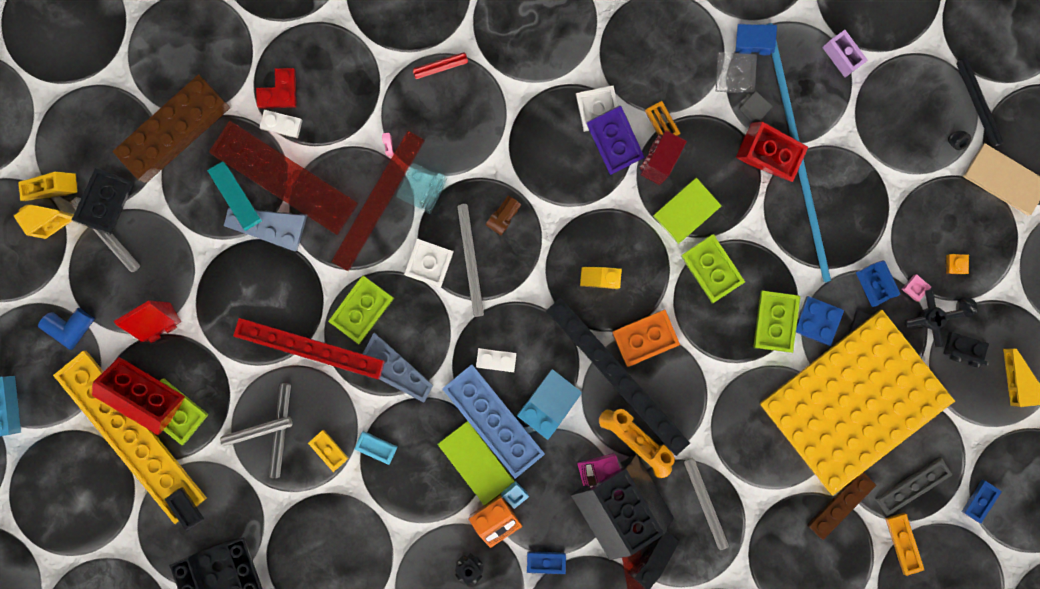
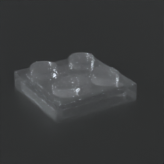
M719 52L717 54L715 92L753 94L755 92L757 54Z

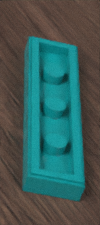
M224 161L207 170L245 231L262 222Z

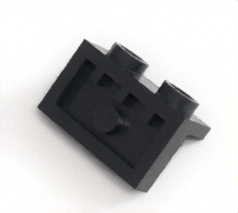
M949 332L943 354L950 356V360L956 362L964 360L968 362L969 366L980 368L981 365L988 366L989 364L988 361H984L989 343Z

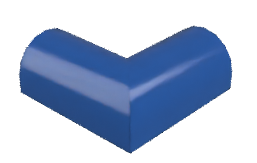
M76 308L67 322L55 313L50 312L40 320L38 327L69 350H73L95 318L81 308Z

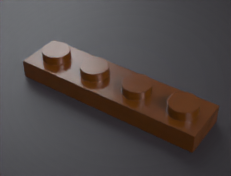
M864 472L848 483L807 526L820 539L824 540L877 485Z

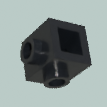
M470 553L467 557L465 555L456 562L455 576L461 583L465 582L468 586L471 583H477L482 578L483 563L477 556L474 557ZM470 569L472 573L468 574L466 570Z

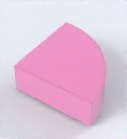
M383 133L382 139L383 143H385V153L387 156L394 155L392 136L390 133Z

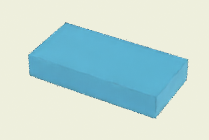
M362 431L354 449L390 465L398 446Z

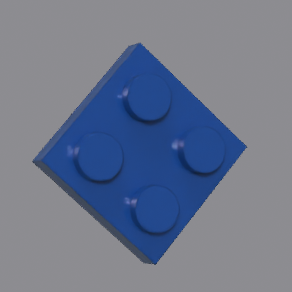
M807 296L797 320L796 333L831 346L844 310Z

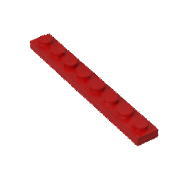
M242 318L238 319L233 337L375 379H380L385 364L384 360Z

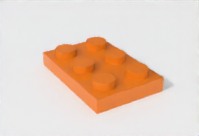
M666 310L612 331L626 367L680 345Z

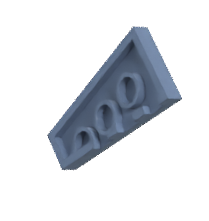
M228 208L224 223L225 227L293 251L298 250L307 214L299 215L287 212L255 210L262 222L245 231L231 208Z
M373 333L363 354L385 361L380 380L424 403L433 384L376 333Z

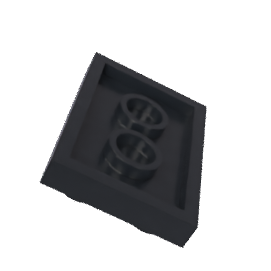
M95 168L71 220L111 235L132 190L133 181Z

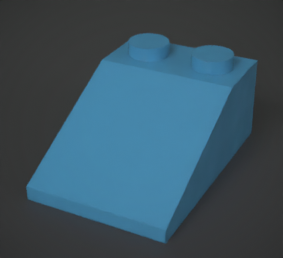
M552 369L518 412L517 416L548 440L582 392Z

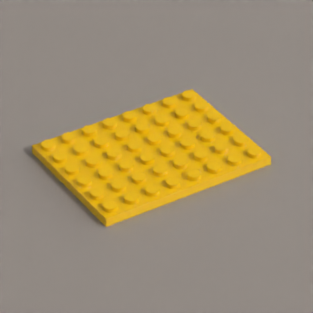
M879 310L759 404L827 491L833 496L955 402V400L883 310Z

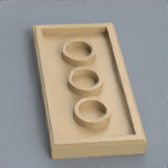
M985 143L981 145L963 177L1027 216L1032 215L1040 201V176Z

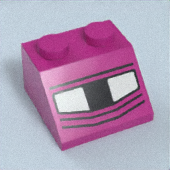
M614 453L577 463L583 486L588 484L590 488L620 470ZM622 490L615 491L613 497L623 495Z

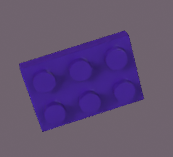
M621 105L585 122L610 175L645 158Z

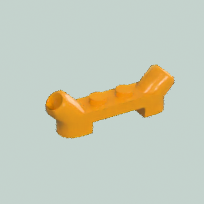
M607 409L601 413L599 417L601 428L615 433L653 468L656 477L665 478L671 473L672 465L675 461L674 454L664 444L659 446L632 422L633 416L624 409L616 411Z

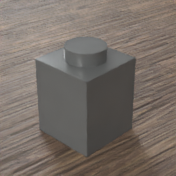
M755 91L752 95L748 93L741 101L743 105L739 110L755 123L759 122L773 106Z

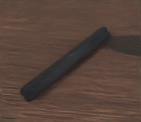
M967 58L959 60L956 63L991 146H999L1003 144V139Z

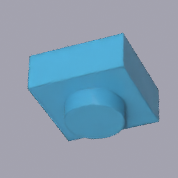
M516 481L501 493L502 498L514 509L529 497L528 493Z

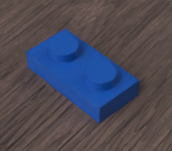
M981 480L961 512L981 524L1002 491L987 481Z
M527 552V573L566 574V553Z

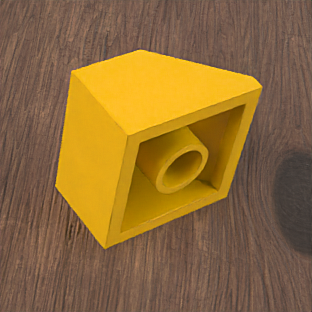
M25 205L19 209V212L14 217L26 235L46 239L72 222L71 219L74 214L34 205Z

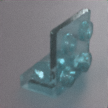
M413 163L397 193V198L430 214L447 182V178L440 173L437 175Z

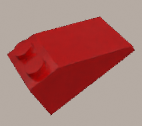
M755 122L750 124L736 158L750 166L793 182L808 146L764 122Z
M149 300L114 321L118 327L141 342L150 343L160 339L162 333H169L177 328L176 325L182 322L170 302Z

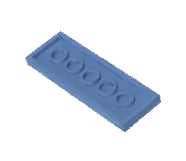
M473 364L442 388L515 479L545 455L543 450Z

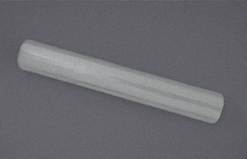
M288 416L221 436V445H231L291 427L293 424L292 419Z

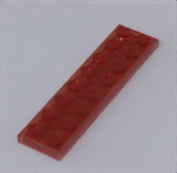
M231 121L228 122L209 153L303 214H307L308 217L336 235L340 233L358 205L357 202Z

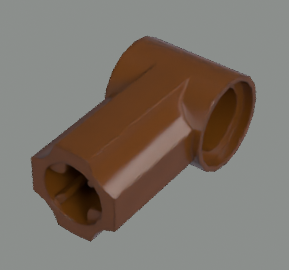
M507 196L499 209L488 219L486 226L502 236L510 225L511 219L521 207V204L514 198Z

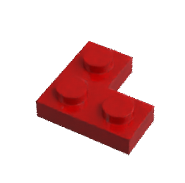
M294 68L275 69V87L256 88L257 107H296V70Z

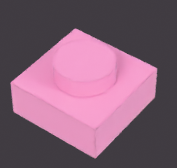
M916 274L911 277L902 290L918 302L925 295V290H929L931 286Z

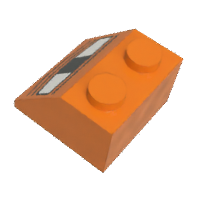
M501 494L470 514L468 519L478 535L490 548L523 527Z

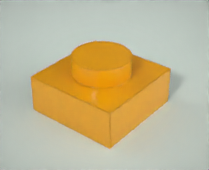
M946 255V274H969V255Z

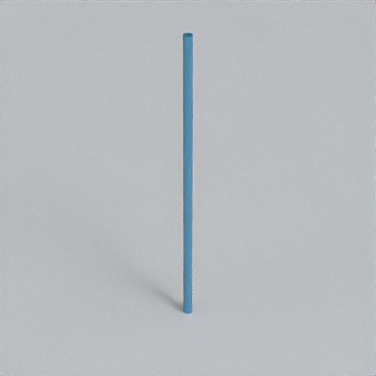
M776 41L775 52L771 54L790 137L799 141ZM803 159L798 173L823 282L831 281Z

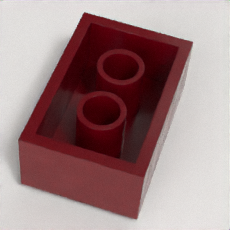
M667 130L663 135L659 134L640 166V169H642L640 175L661 185L669 177L687 141Z

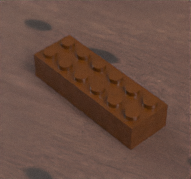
M198 74L112 152L137 180L147 183L231 107L207 80Z

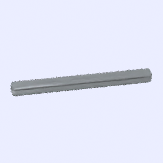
M467 204L458 205V214L473 315L479 317L484 315L469 210Z

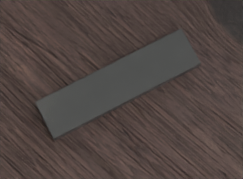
M938 458L875 499L885 515L889 516L952 476V473L944 460Z

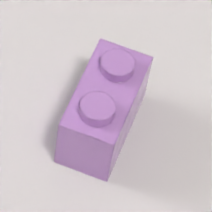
M846 30L839 33L822 47L844 77H847L868 61Z

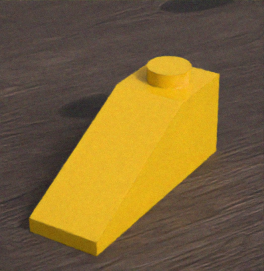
M52 172L18 182L20 201L77 193L75 173Z
M1003 349L1010 406L1040 405V383L1017 349Z

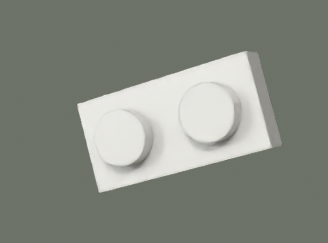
M264 110L260 129L298 138L303 120Z
M478 348L476 367L514 372L516 353Z

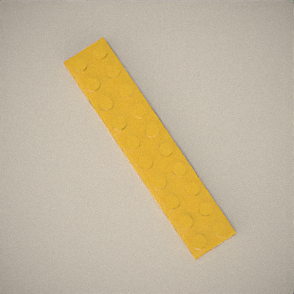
M87 350L82 351L53 376L174 524L178 523L179 520L165 501V498L182 487L196 507L206 500L207 497L152 431L92 396L93 381L104 371Z

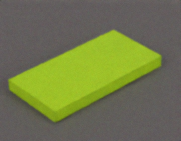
M469 421L438 443V446L484 506L515 482Z

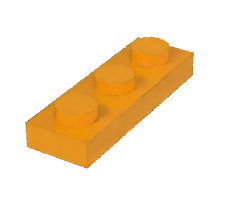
M901 513L885 518L903 574L908 576L924 571L907 514Z

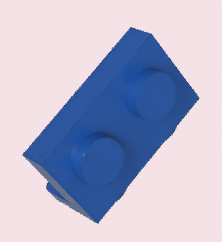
M884 260L870 264L856 272L872 307L900 295L899 289Z

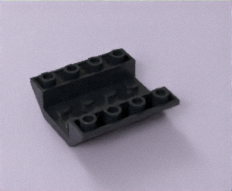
M637 453L621 462L622 468L598 484L591 488L586 484L571 494L609 560L631 556L664 535L674 519ZM622 490V497L617 500L614 499V492ZM636 523H641V530L633 532V526Z
M245 537L221 543L169 565L177 589H263ZM215 561L223 563V570L215 568Z

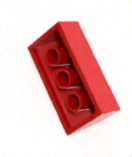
M120 357L97 377L92 385L93 397L157 435L171 422L185 399L184 395Z

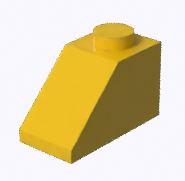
M581 267L580 286L619 289L622 269Z

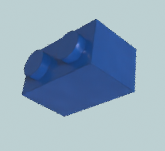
M738 24L736 52H739L741 55H750L751 52H759V55L774 53L777 25Z

